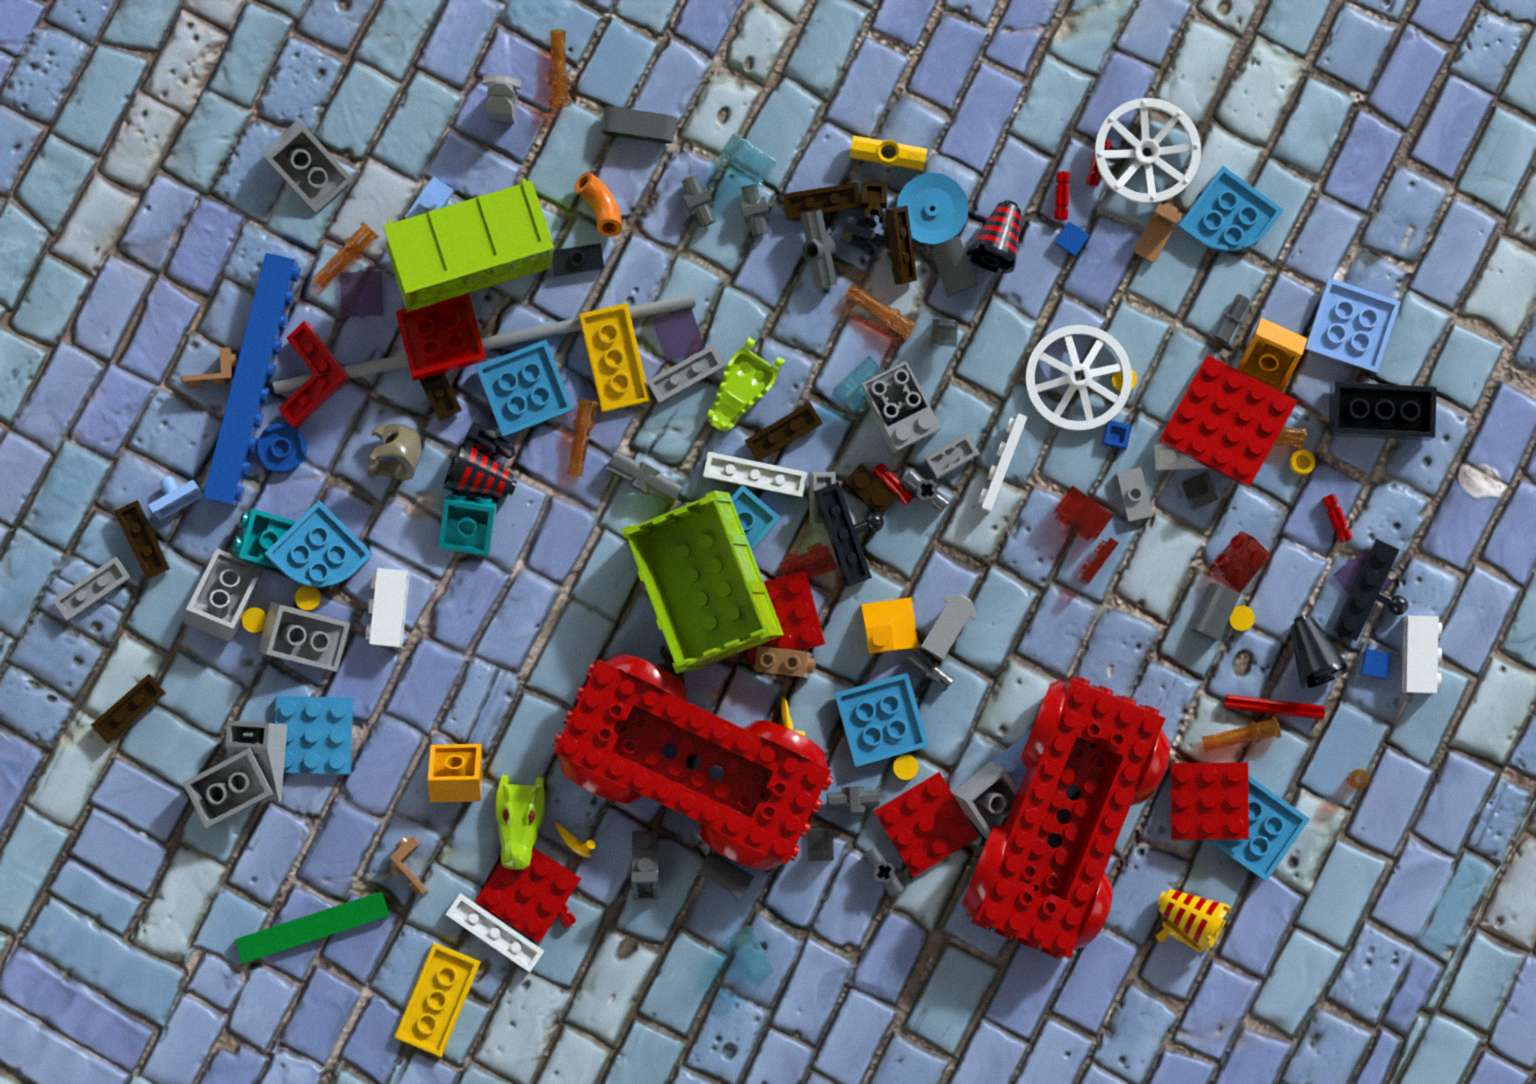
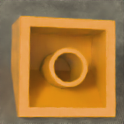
M1261 318L1249 340L1237 370L1282 392L1303 354L1307 338Z
M482 744L431 745L428 770L430 802L481 801Z

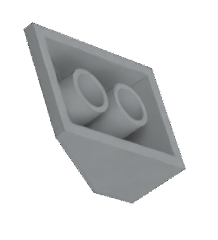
M299 119L261 152L266 160L315 213L353 180Z
M216 548L186 608L184 624L232 642L264 567L236 558L235 555Z
M271 602L257 651L266 655L337 672L350 623Z
M251 748L183 782L205 829L227 820L273 794Z
M989 762L952 794L964 813L987 840L993 826L1005 824L1018 789L1004 768Z

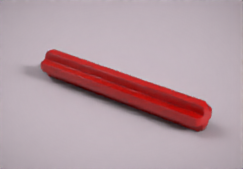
M1229 694L1225 696L1224 707L1228 709L1319 720L1325 717V707L1320 705Z

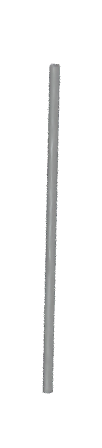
M694 294L632 306L629 307L631 319L694 307L696 304ZM579 318L481 339L484 350L575 332L582 330ZM406 354L346 366L343 369L349 375V379L408 367L409 364ZM314 374L273 382L275 394L298 390Z

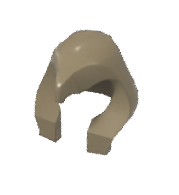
M400 424L379 425L375 427L371 435L379 437L382 442L387 444L375 447L370 455L368 463L372 465L368 470V476L372 479H375L378 475L394 477L405 481L413 479L421 454V438L419 434L412 428ZM379 456L394 457L389 462L377 461Z

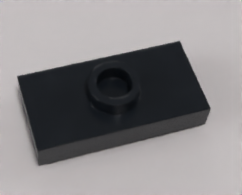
M601 243L554 250L552 262L555 277L605 269Z

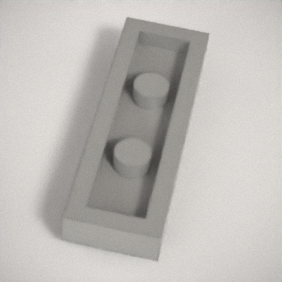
M712 344L647 380V383L660 404L725 368V365Z
M114 557L53 599V602L65 620L69 622L130 580L131 576L118 557Z

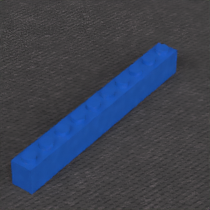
M265 253L203 498L206 500L237 507L238 502H242L245 487H242L243 479L249 476L251 463L248 462L250 452L254 453L256 449L257 438H254L257 428H261L263 422V414H261L262 405L267 404L270 394L267 385L269 379L273 380L276 371V365H273L275 355L280 354L282 341L279 338L281 331H285L288 324V316L285 315L287 307H291L295 295L292 292L293 284L298 282L301 268L298 267L295 259Z

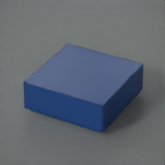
M1068 222L1054 244L1076 257L1090 235L1071 222Z
M1110 420L1106 423L1101 445L1126 451L1132 425Z
M1365 649L1361 674L1387 679L1392 654Z

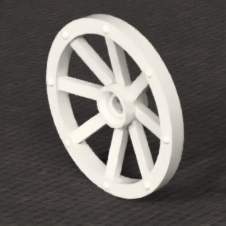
M1155 98L1135 99L1117 107L1103 122L1095 142L1096 165L1107 186L1124 199L1142 204L1164 202L1181 193L1194 178L1201 159L1200 138L1192 120L1177 106ZM1140 109L1141 141L1118 121L1126 113ZM1148 109L1160 110L1172 116L1154 139H1150ZM1179 122L1185 129L1190 143L1159 147L1160 142L1174 125ZM1113 127L1135 150H1104L1106 136L1110 128ZM1146 148L1152 154L1146 157L1142 151ZM1191 152L1190 164L1185 175L1159 158L1162 155ZM1135 158L1133 164L1118 181L1110 172L1105 160ZM1152 164L1177 180L1178 183L1165 191L1156 193ZM1141 165H1144L1148 194L1135 192L1124 186Z
M1087 325L1065 326L1048 334L1033 350L1026 369L1027 393L1034 408L1051 424L1071 431L1092 430L1112 420L1124 407L1132 386L1131 364L1123 347L1107 332ZM1072 335H1086L1097 339L1083 364L1079 362ZM1064 338L1072 366L1070 367L1043 352L1052 343ZM1104 343L1111 348L1120 362L1119 364L1091 370L1089 368ZM1038 360L1067 374V376L1035 385V370ZM1078 372L1082 373L1084 380L1076 381L1075 374ZM1123 372V385L1119 396L1092 380L1093 377ZM1068 384L1069 387L1054 413L1051 412L1040 399L1038 392ZM1087 387L1115 404L1103 415L1093 418ZM1076 390H1079L1086 421H1072L1060 417Z

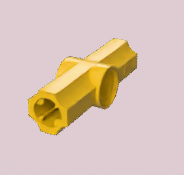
M853 136L849 158L880 163L885 167L897 166L924 171L927 149L898 144L892 140L881 141ZM885 148H890L895 152V156L887 159L882 156L881 152Z

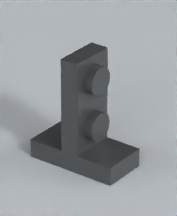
M658 831L632 832L631 880L634 900L659 899Z

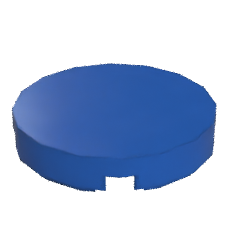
M275 423L266 427L256 443L260 462L266 468L276 473H289L298 469L304 462L308 452L307 441L303 433L288 423Z

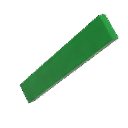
M383 891L237 938L235 942L243 964L390 916Z

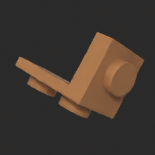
M1159 203L1133 252L1155 263L1182 216L1177 213L1178 209L1168 203L1164 205Z
M230 347L219 348L221 373L181 376V382L188 384V388H201L203 383H213V386L229 385L228 381H233L238 356L233 353Z
M764 646L757 647L755 671L796 676L804 679H810V674H814L816 660L813 659L812 653Z
M406 835L395 845L398 849L390 856L393 860L391 866L398 874L405 873L410 879L408 885L416 894L421 892L423 895H426L429 889L403 861L422 843L416 836H412L409 839Z

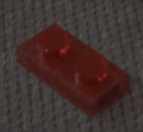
M1111 537L1106 542L1102 539L1093 551L1097 554L1092 562L1086 560L1078 571L1082 574L1078 580L1087 586L1119 543Z

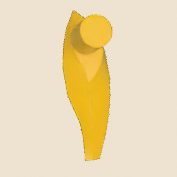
M784 696L781 702L782 726L793 730L788 703ZM796 731L805 736V731Z
M557 821L555 826L568 847L578 855L590 858V851L596 847L595 842L588 840L582 843Z
M1163 921L1162 925L1164 928L1155 935L1161 943L1172 936L1177 941L1186 944L1198 952L1203 951L1170 922Z

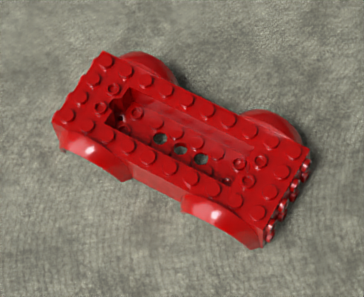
M618 654L604 662L598 659L596 664L591 663L586 673V677L589 680L585 687L580 686L574 699L578 703L574 711L569 709L563 721L567 726L563 734L558 732L552 744L556 748L554 753L559 755L561 771L569 780L585 790L611 801L630 804L645 796L698 821L699 835L708 846L743 865L760 870H771L783 863L788 864L789 859L795 861L801 848L796 846L800 836L806 837L812 825L807 821L811 813L817 814L822 804V800L818 798L822 790L828 791L834 778L830 776L832 770L828 769L825 753L817 744L800 733L773 722L756 720L742 728L688 702L687 689L678 678L644 659L627 654ZM669 743L674 744L678 749L677 755L672 759L666 758L662 752L663 747ZM697 755L701 760L699 768L695 770L689 769L686 766L687 757ZM717 765L724 770V776L721 780L714 781L709 777V770L712 766Z
M1071 675L1069 678H1061L1060 681L1050 683L1020 757L1021 762L1027 769L1004 825L992 827L962 901V905L967 912L966 916L972 918V924L989 931L993 926L995 927L994 933L1013 941L1015 936L1019 937L1018 943L1035 950L1041 946L1040 952L1061 960L1062 955L1070 958L1073 950L1088 945L1101 931L1108 917L1113 896L1112 884L1105 873V869L1130 806L1141 804L1154 793L1165 774L1170 754L1169 740L1162 729L1166 718L1159 715L1160 710L1147 705L1136 706L1137 701L1123 695L1112 696L1114 691L1103 686L1093 685L1091 687L1089 686V680ZM1071 785H1076L1080 789V796L1076 800H1070L1066 795V791ZM1061 809H1066L1069 812V820L1064 824L1059 823L1057 820V813ZM1051 833H1058L1061 837V844L1056 848L1050 847L1047 843V838Z

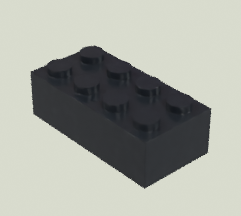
M1334 382L1330 385L1328 436L1430 441L1435 438L1437 387Z

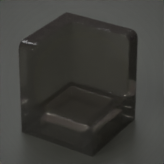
M932 319L929 348H935V346L956 347L958 321Z
M1207 471L1181 483L1191 511L1218 500Z
M833 829L808 831V861L834 860Z

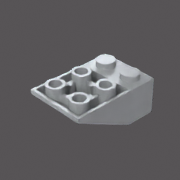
M907 361L861 383L880 432L892 455L936 434L941 429Z
M227 720L225 747L228 759L251 748L273 792L272 795L263 800L281 801L287 724Z

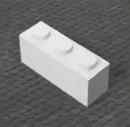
M377 568V574H372L371 589H375L374 599L369 600L368 613L372 614V621L366 627V639H370V645L402 648L410 579L409 571Z
M1408 615L1403 617L1402 693L1435 694L1437 693V688H1441L1442 677L1441 673H1438V663L1442 661V649L1438 648V638L1442 637V623L1439 622V616Z

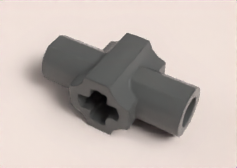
M697 175L682 180V185L686 191V195H683L691 217L696 215L701 228L715 223L716 219L711 210L715 205L707 187H701Z
M757 184L741 187L744 202H740L745 224L750 223L753 237L769 233L766 219L770 218L765 196L760 197Z
M913 469L902 480L916 493L915 498L919 502H927L940 514L951 502L936 489L937 484L933 480H925ZM927 485L932 488L930 491L932 496L929 497L927 495L923 497L920 487L924 486L926 488Z
M864 786L841 787V792H827L828 809H842V813L865 812V807H879L878 790L864 791Z
M876 846L863 855L874 871L872 876L877 882L881 881L891 897L896 896L905 889L894 874L896 869L893 864L885 861ZM883 865L884 868L886 866L890 867L887 879H884L883 876L881 878L877 876L880 872L879 866Z

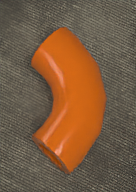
M591 172L583 173L576 181L574 191L587 201L596 216L597 231L605 237L618 235L622 230V219L614 196L607 186Z

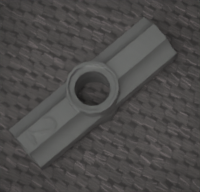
M822 210L800 214L806 239L802 246V253L804 258L811 262L816 288L837 284L832 256L836 250L835 243L831 237L827 236Z
M617 450L606 468L610 473L629 482V485L647 495L651 494L671 506L675 504L683 489V486L662 476L655 468L643 462L639 463Z

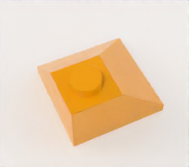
M911 597L861 604L868 655L919 648Z

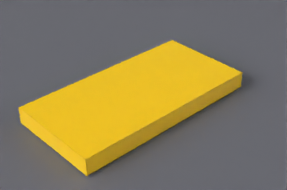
M628 303L578 314L601 412L651 401Z
M433 942L394 1038L442 1057L482 961Z

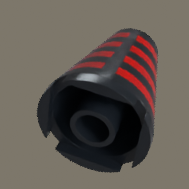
M1010 200L999 202L970 244L966 253L967 257L971 255L970 261L978 267L997 273L998 269H1004L1003 274L1014 271L1017 260L1021 210L1015 202Z
M461 441L456 451H459V454L452 458L443 489L498 498H506L508 494L512 496L517 481L513 480L514 474L469 444Z

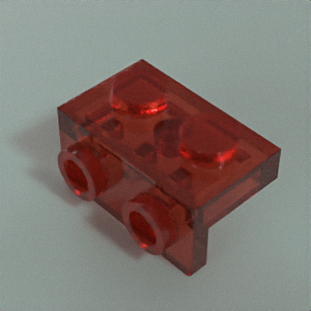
M1240 531L1232 538L1222 554L1216 557L1209 570L1220 576L1235 592L1240 594L1271 557V554L1253 536Z
M821 542L806 547L808 552L798 556L796 551L783 556L784 562L779 563L781 571L785 573V576L806 571L808 580L837 568L829 546H822Z

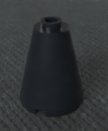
M1302 615L1293 620L1294 624L1290 628L1301 688H1304L1306 684L1308 688L1323 685L1335 680L1334 675L1339 671L1341 675H1344L1349 670L1347 663L1314 617Z

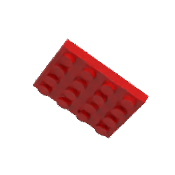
M1207 355L1161 435L1159 442L1250 488L1297 405L1298 400Z

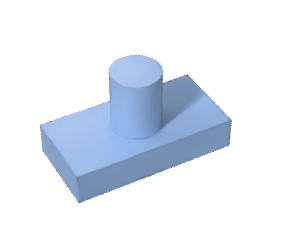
M433 176L406 214L405 219L445 207L455 191Z
M169 476L162 479L159 483L165 496L150 503L149 507L152 513L161 521L202 498L204 494L194 480L178 487L174 478Z

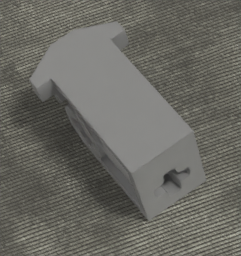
M483 75L482 85L488 86L487 114L489 119L492 121L515 123L518 89L521 88V80L507 76Z
M963 594L945 595L942 600L947 605L920 648L941 662L968 618L970 617L975 620L978 616L971 599Z

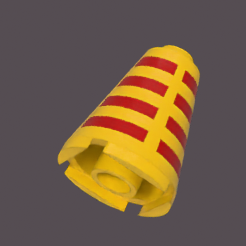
M1170 889L1168 892L1163 891L1157 901V905L1160 906L1159 912L1206 952H1209L1210 947L1217 940L1226 923V920L1223 918L1226 914L1229 916L1232 908L1224 903Z

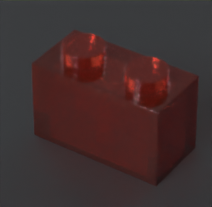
M1073 485L1053 511L1057 515L1055 519L1066 527L1070 524L1077 529L1076 534L1087 542L1090 539L1094 542L1113 517L1111 512Z

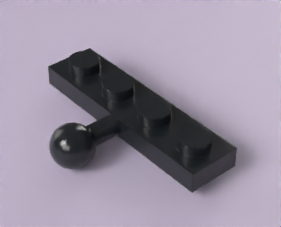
M839 482L814 490L813 493L846 587L872 578L857 534L867 530L870 532L880 531L884 526L883 517L877 512H871L866 515L864 521L853 524Z
M1377 538L1374 540L1332 631L1357 641L1375 601L1387 605L1389 611L1394 615H1402L1408 610L1409 605L1405 597L1401 595L1392 597L1380 591L1400 549Z

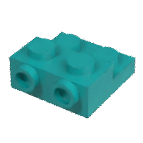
M454 491L452 495L447 494L444 500L438 548L489 556L497 502H492L491 497L479 495L477 499L467 498V494Z
M248 508L247 513H242L239 521V526L243 527L241 536H236L233 542L232 551L236 552L235 557L278 569L264 553L297 521Z

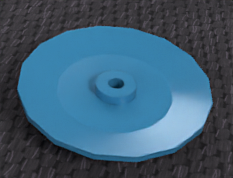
M927 173L918 175L905 184L898 196L897 207L908 205L911 235L919 243L931 245L943 243L958 235L967 222L969 205L966 193L958 182L944 174Z

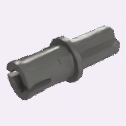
M1236 295L1228 312L1223 314L1224 320L1214 335L1217 340L1228 344L1237 325H1241L1242 322L1240 320L1250 303V299L1246 296Z
M914 649L907 658L912 665L925 674L924 678H930L943 691H946L955 679L937 665V661L934 663L918 649Z

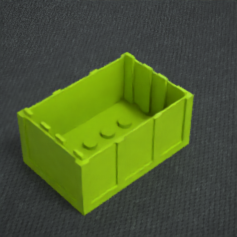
M523 178L522 184L428 211L427 213L394 223L391 222V219L387 220V224L383 225L387 237L385 247L407 312L552 267L554 245L532 180L526 181V178Z
M715 490L707 493L706 497L636 526L629 525L621 528L624 538L628 539L639 568L637 572L639 578L646 586L658 619L656 622L658 628L663 631L675 662L672 664L676 673L693 672L784 635L730 493Z

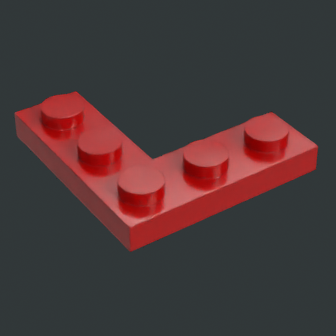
M303 321L286 338L314 375L278 408L294 428H298L350 378L312 326L306 321Z

